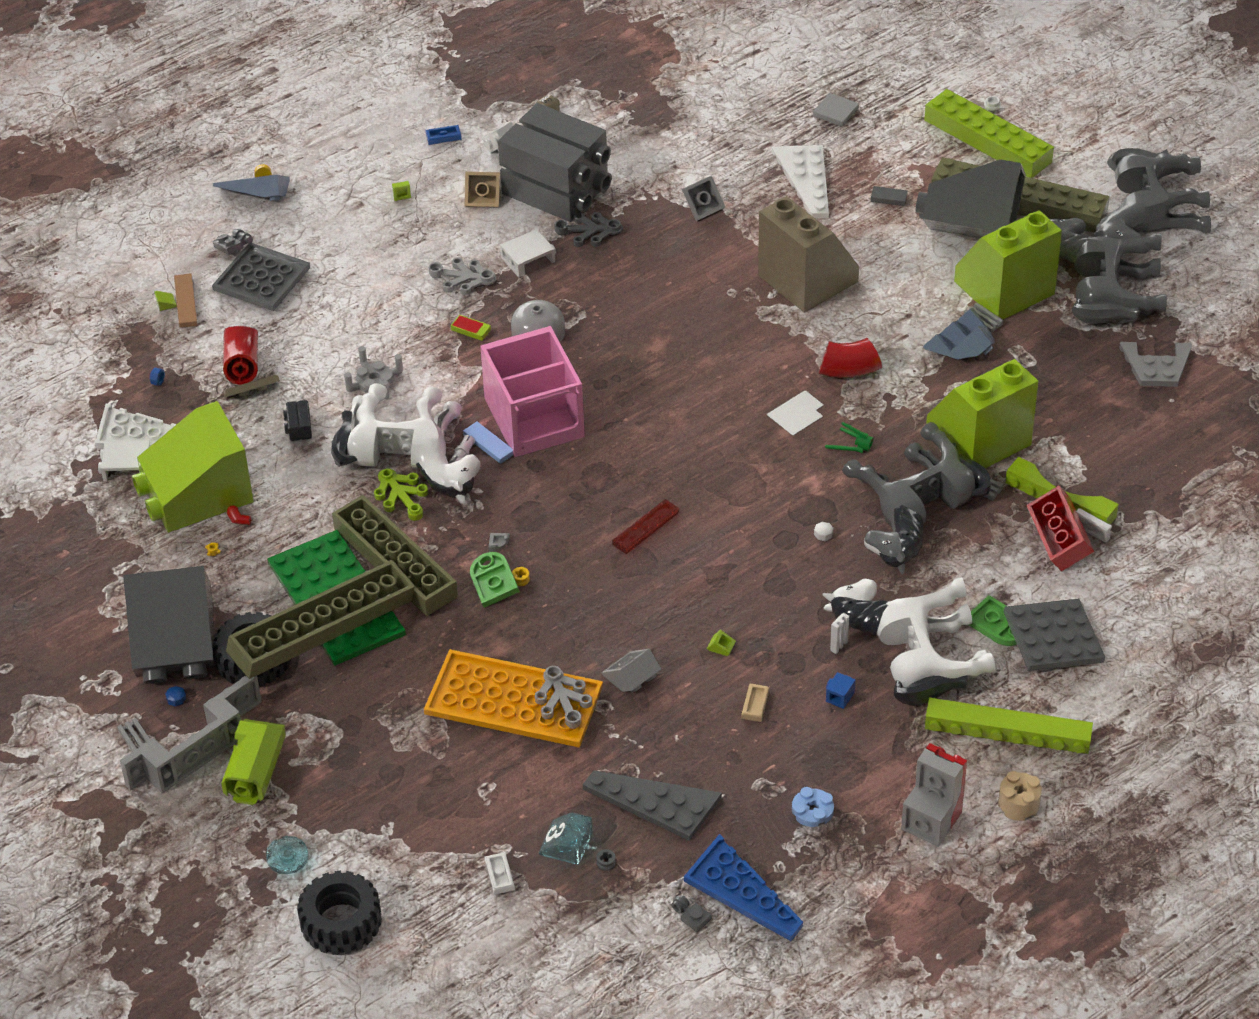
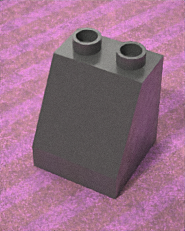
M999 159L929 183L927 193L919 192L915 211L919 213V218H922L931 230L981 238L1002 226H1007L1017 221L1026 174L1021 163Z
M204 566L123 575L131 664L136 677L143 676L144 684L168 681L167 673L183 671L184 679L207 677V668H215L217 666L213 651L215 631L211 583Z

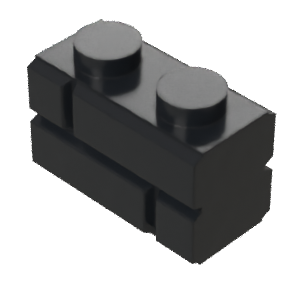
M308 401L287 402L286 410H283L284 421H288V423H284L285 434H289L291 441L311 439L312 430Z

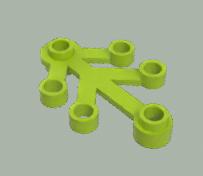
M393 469L381 470L378 473V480L381 483L379 488L374 490V498L378 501L384 500L387 487L390 486L392 488L389 498L383 502L384 511H394L396 499L399 497L408 508V518L410 520L418 521L422 519L423 508L419 504L414 503L406 493L425 497L428 495L427 485L420 484L417 487L397 483L405 482L409 485H416L419 483L418 474L410 473L406 476L396 474Z

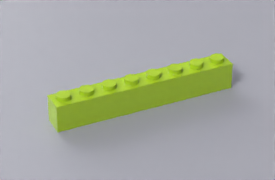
M929 698L925 718V729L1084 754H1089L1093 722L936 698Z

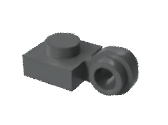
M676 896L673 899L672 908L677 913L683 912L681 921L695 932H698L711 920V914L697 903L688 907L690 903L685 896Z

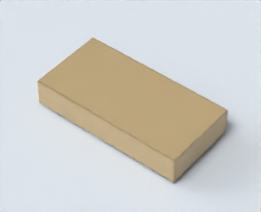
M749 684L741 719L762 722L769 695L768 686Z

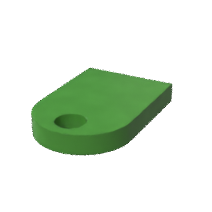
M488 552L480 555L473 561L470 567V575L484 608L520 592L510 566L502 554ZM486 561H491L488 565L483 566Z
M988 595L971 611L972 624H969V626L1000 645H1017L1003 612L1006 605Z

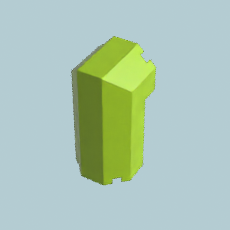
M248 719L240 720L235 732V739L238 742L233 747L230 761L221 782L223 794L226 796L231 794L233 796L232 800L236 803L254 805L258 799L260 801L264 799L286 737L283 724Z

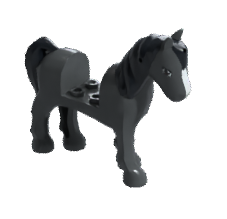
M934 422L927 423L921 429L920 434L925 440L932 441L938 446L942 453L941 461L930 450H924L916 442L910 444L904 452L905 457L909 461H916L928 470L904 479L889 482L886 474H879L872 465L862 466L854 459L848 461L842 469L843 474L848 478H857L862 483L869 484L880 497L882 514L893 532L869 530L865 535L864 545L867 549L875 552L888 566L898 567L902 575L905 571V563L915 558L922 548L923 524L927 519L924 504L934 501L939 497L947 506L954 509L969 502L973 496L988 495L991 488L988 471L977 462L962 457L957 444L951 443L946 433L940 431Z

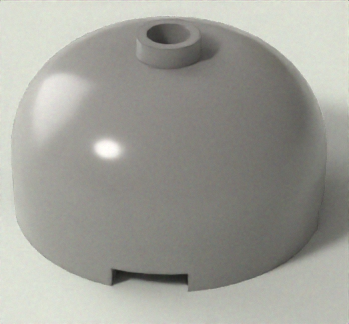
M545 300L525 302L513 313L511 335L513 337L551 326L559 342H561L565 336L564 316L561 310L551 302Z

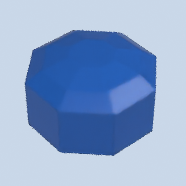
M153 368L150 373V383L161 386L165 378L164 369Z
M174 686L168 688L165 693L169 705L178 706L186 700V694L182 687Z

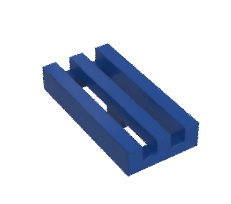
M459 125L425 130L428 145L462 140Z

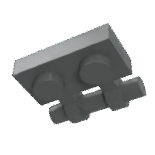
M234 229L232 231L233 235L223 234L212 242L214 248L230 255L243 249V245L252 243L253 238L251 234L241 229Z

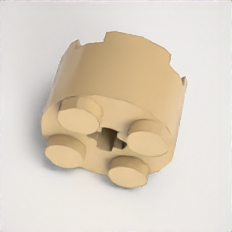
M1011 771L1003 778L1000 783L998 807L1005 812L1004 815L1007 818L1024 821L1025 818L1032 815L1034 817L1038 813L1042 791L1038 777L1027 773Z

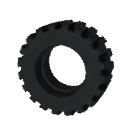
M246 612L245 615L241 616L238 614L234 616V619L225 621L224 626L221 625L213 639L215 662L220 675L228 682L234 684L246 676L226 652L229 636L272 615H263L262 612H256V614ZM291 659L257 675L259 687L265 686V683L268 682L271 684L276 681V677L280 678L284 674V670L288 669Z
M341 870L335 871L333 874L327 872L322 874L323 877L313 879L311 881L312 884L306 885L303 889L304 893L300 894L299 904L297 905L300 928L305 940L310 942L313 948L318 949L319 947L321 952L328 953L329 951L332 952V955H339L342 952L350 954L352 950L356 949L358 951L363 948L364 944L368 945L373 940L372 936L375 937L378 934L382 922L380 899L377 889L373 887L372 882L368 879L365 880V877L360 874L354 875V872L351 871L341 873ZM336 905H350L358 909L355 914L344 920L334 921L322 917L326 910Z

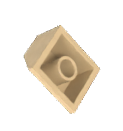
M465 171V206L499 207L501 198L500 172Z

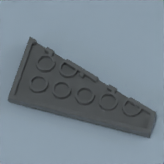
M595 770L583 783V790L688 841L692 839L722 798L721 792Z

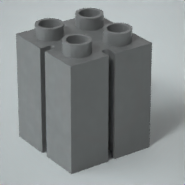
M536 103L519 119V123H522L523 126L515 123L498 140L499 164L506 168L500 169L501 192L503 195L571 222L574 219L575 213L587 212L593 198L599 192H606L610 187L612 175L608 173L607 162L611 155V148L607 146L606 130Z

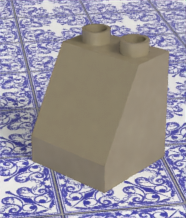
M785 196L778 199L773 204L759 211L758 276L802 312H807L858 282L859 265L836 235L789 197Z

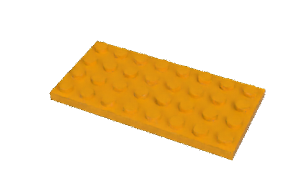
M449 649L424 707V715L580 748L602 691L603 681L563 673L564 676L583 680L586 689L580 694H588L592 697V706L589 708H583L580 702L568 698L573 710H577L581 714V724L577 728L571 729L565 724V711L560 700L553 709L554 715L551 719H544L541 716L542 707L546 706L555 692L554 686L548 691L545 704L540 705L535 702V693L541 689L545 682L543 675L546 669ZM562 684L563 688L574 691L572 686Z

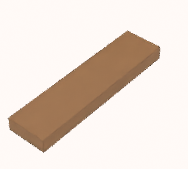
M192 273L174 275L179 327L197 326Z

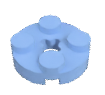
M804 787L792 801V813L796 816V820L804 826L817 827L823 822L826 824L831 820L834 813L833 797L823 790ZM811 805H815L816 807H818L814 808L813 810H810Z

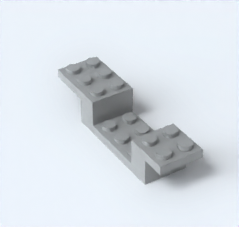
M247 676L242 677L238 682L224 689L223 692L203 704L207 721L205 728L191 735L187 740L175 746L169 752L152 738L130 754L125 755L120 760L126 787L131 791L144 781L149 780L161 793H164L236 744L238 740L235 739V732L241 720L240 716L261 703L257 676L250 679Z

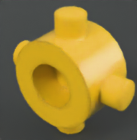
M213 542L206 545L207 555L216 556L220 554L219 544Z

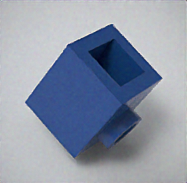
M837 672L834 678H830L826 685V702L844 709L855 693V679Z

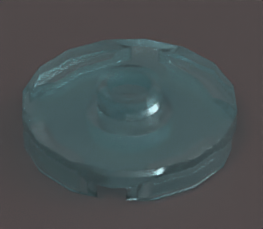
M284 836L278 841L277 839L274 840L267 847L266 851L268 866L279 874L296 873L306 865L309 857L308 849L303 840L294 836Z

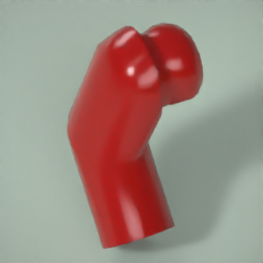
M232 505L227 508V515L232 523L251 524V516L241 515L237 506Z

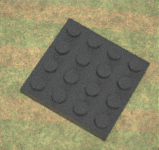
M248 243L212 284V288L216 292L274 311L310 269V262L254 243Z
M1079 598L1005 606L1004 615L1028 671L1104 663L1105 655Z

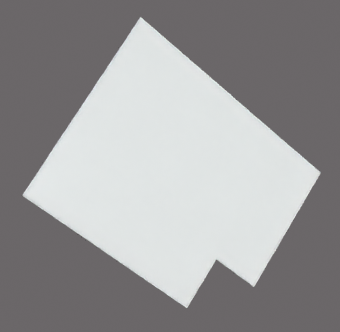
M803 391L767 415L790 434L794 435L823 417L816 411L823 404L807 391Z

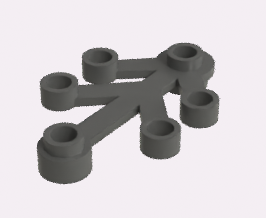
M581 212L575 213V223H583L585 225H568L566 220H558L554 224L555 232L560 236L565 235L567 232H584L573 238L574 246L582 247L584 240L598 231H603L591 237V245L599 247L602 244V240L610 234L617 235L621 233L623 226L619 220H608L599 212H594L591 215L592 221Z

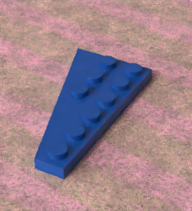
M720 834L684 875L685 883L789 941H792L803 927V921L788 905L783 904L775 891H771L766 886V882L746 861H743L736 854V850L732 846L729 847Z

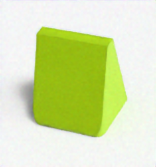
M154 291L159 311L177 307L172 293Z
M719 630L712 637L707 650L728 656L736 640L722 630Z

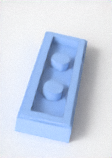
M475 422L463 430L464 436L469 435L468 439L472 436L475 439L474 444L500 464L513 456V449L479 422Z

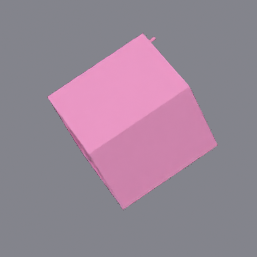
M551 326L480 346L484 397L508 446L513 449L514 458L585 437L582 383Z

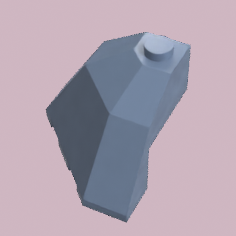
M971 308L957 321H953L940 334H936L923 348L955 359L978 356L982 353L987 355L993 349L992 345L995 343V340L974 308Z

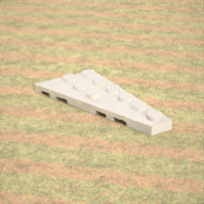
M823 145L772 147V154L776 156L778 164L784 169V174L793 189H796L797 196L803 201L806 211L816 219L829 218Z
M106 404L95 446L96 448H104L105 441L150 440V445H152L176 424H165L163 420L140 413H128L127 409L120 408L118 410L112 408V405Z

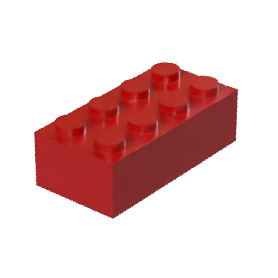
M1060 485L1027 505L1050 560L1061 572L1095 552L1070 496Z

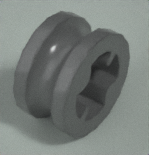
M609 849L598 852L596 858L598 868L603 871L612 870L616 865L614 852ZM604 858H608L609 862H604Z

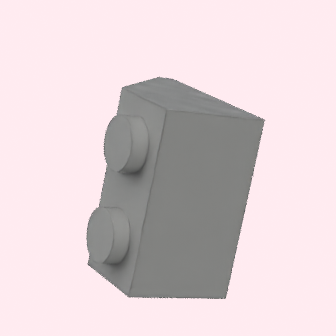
M643 649L630 651L601 673L622 692H635L642 687L641 684L644 681L648 682L657 676L655 673L660 671L661 667L651 650Z

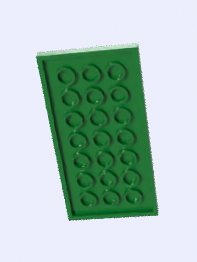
M338 530L267 558L268 565L294 605L366 572ZM390 611L321 644L333 665L336 666L406 635V631L393 611Z

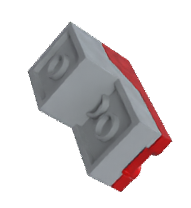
M931 743L928 744L917 760L915 787L903 803L902 830L939 847L963 810L967 769L966 759L959 755H954L953 757L947 754L942 747Z

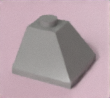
M712 175L682 189L696 221L725 208Z

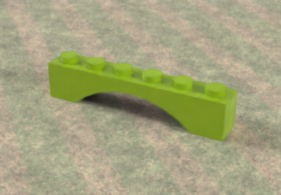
M1018 457L1007 469L1005 483L1035 498L1041 497L1056 487L1041 475L1035 464L1021 457ZM1066 492L1070 496L1076 511L1080 508L1109 525L1116 519L1118 503L1103 496H1081Z

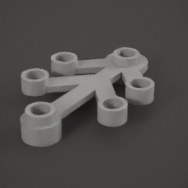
M460 257L452 260L453 268L460 271L443 269L442 264L438 262H433L428 267L432 278H439L441 275L457 277L443 283V290L447 293L452 292L454 286L461 284V294L468 295L471 293L472 288L482 284L491 285L496 281L494 272L490 269L484 270L478 260H471L469 262L470 270ZM470 279H471V280H474V281H472V282H470V283H464V282H466V281H468V280H470Z
M550 666L544 672L545 682L543 686L535 693V702L540 705L547 702V693L554 686L555 692L546 706L542 707L541 716L544 719H551L554 715L553 709L560 700L565 711V724L569 728L575 729L581 724V714L579 711L573 710L568 698L580 702L583 708H589L592 706V697L588 694H580L586 689L583 680L564 676L563 671L558 666ZM562 684L572 686L574 691L563 688Z

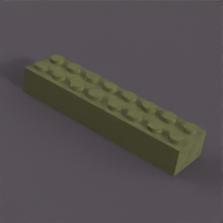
M364 495L332 513L334 529L338 530L340 535L374 567H378L390 560L399 567L415 586L411 602L426 616L458 597L457 581Z

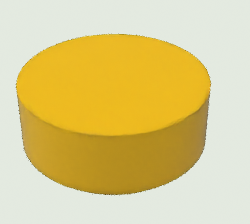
M260 164L255 168L254 175L255 177L272 175L271 168L268 165Z

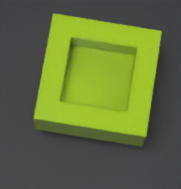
M409 181L392 184L394 201L411 198Z

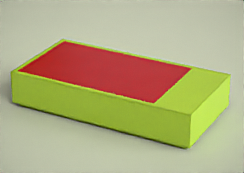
M459 314L451 324V330L483 341L491 331V325Z

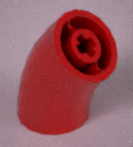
M231 326L224 329L223 372L226 379L233 384H246L253 381L257 376L258 330L255 328Z
M868 338L852 343L828 341L819 374L838 378L862 376L882 369V362L876 348Z

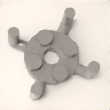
M364 346L359 347V359L362 367L357 369L356 382L352 383L350 372L344 374L346 390L350 392L360 389L366 393V391H369L370 385L374 383L381 384L387 389L385 399H388L393 376L403 372L402 355H395L396 367L390 369L381 361L369 364L366 348Z

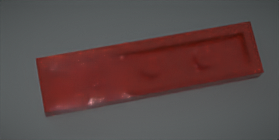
M664 499L614 538L612 545L625 554L629 553L679 513V508Z

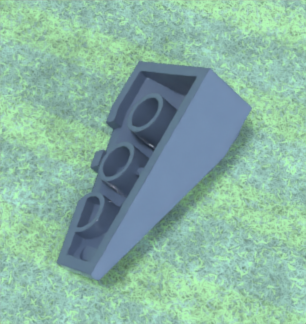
M269 175L213 183V186L269 198L270 201L280 200V197L286 196L290 177Z

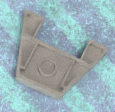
M1120 342L1119 349L1124 353L1125 360L1130 363L1131 370L1140 386L1178 387L1192 349V343H1175V356H1139L1137 342Z

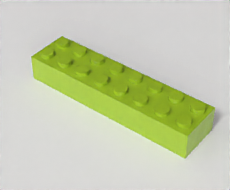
M945 89L925 105L924 121L996 160L1001 159L1021 163L1026 177H1035L1053 161L1054 146L948 89Z

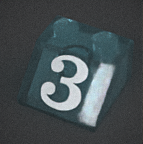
M571 812L554 819L539 850V855L579 865L593 833L592 817Z

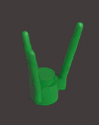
M842 422L841 424L848 429L840 427V430L856 437L855 445L858 446L825 445L826 449L863 453L864 450H870L874 437L868 436L867 433L861 432L853 426Z

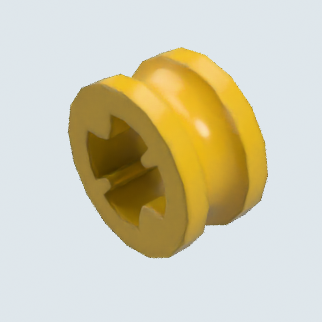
M517 567L512 571L517 586H525L529 583L528 569Z

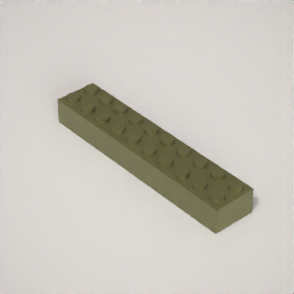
M942 157L934 172L931 183L979 167V165ZM1025 177L1018 215L1027 216L1040 210L1049 219L1079 218L1086 223L1085 231L1095 233L1096 226L1107 215L1110 196Z
M390 560L230 635L226 652L250 679L411 602L415 586L399 567Z

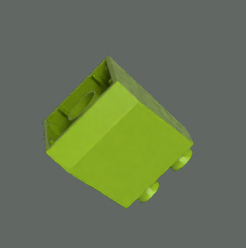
M1040 210L1030 213L1026 217L1007 226H1002L998 230L981 237L956 264L954 282L974 301L1002 320L1055 295L1062 230Z
M1013 359L954 388L927 414L926 424L934 422L940 431L946 433L951 443L957 444L962 457L973 460L987 468L1031 446L1038 380L1016 359Z
M218 401L193 410L137 457L140 473L132 475L136 492L139 497L148 494L150 499L145 500V505L152 522L161 519L168 533L225 513L229 506L235 505L239 508L254 502L245 448Z

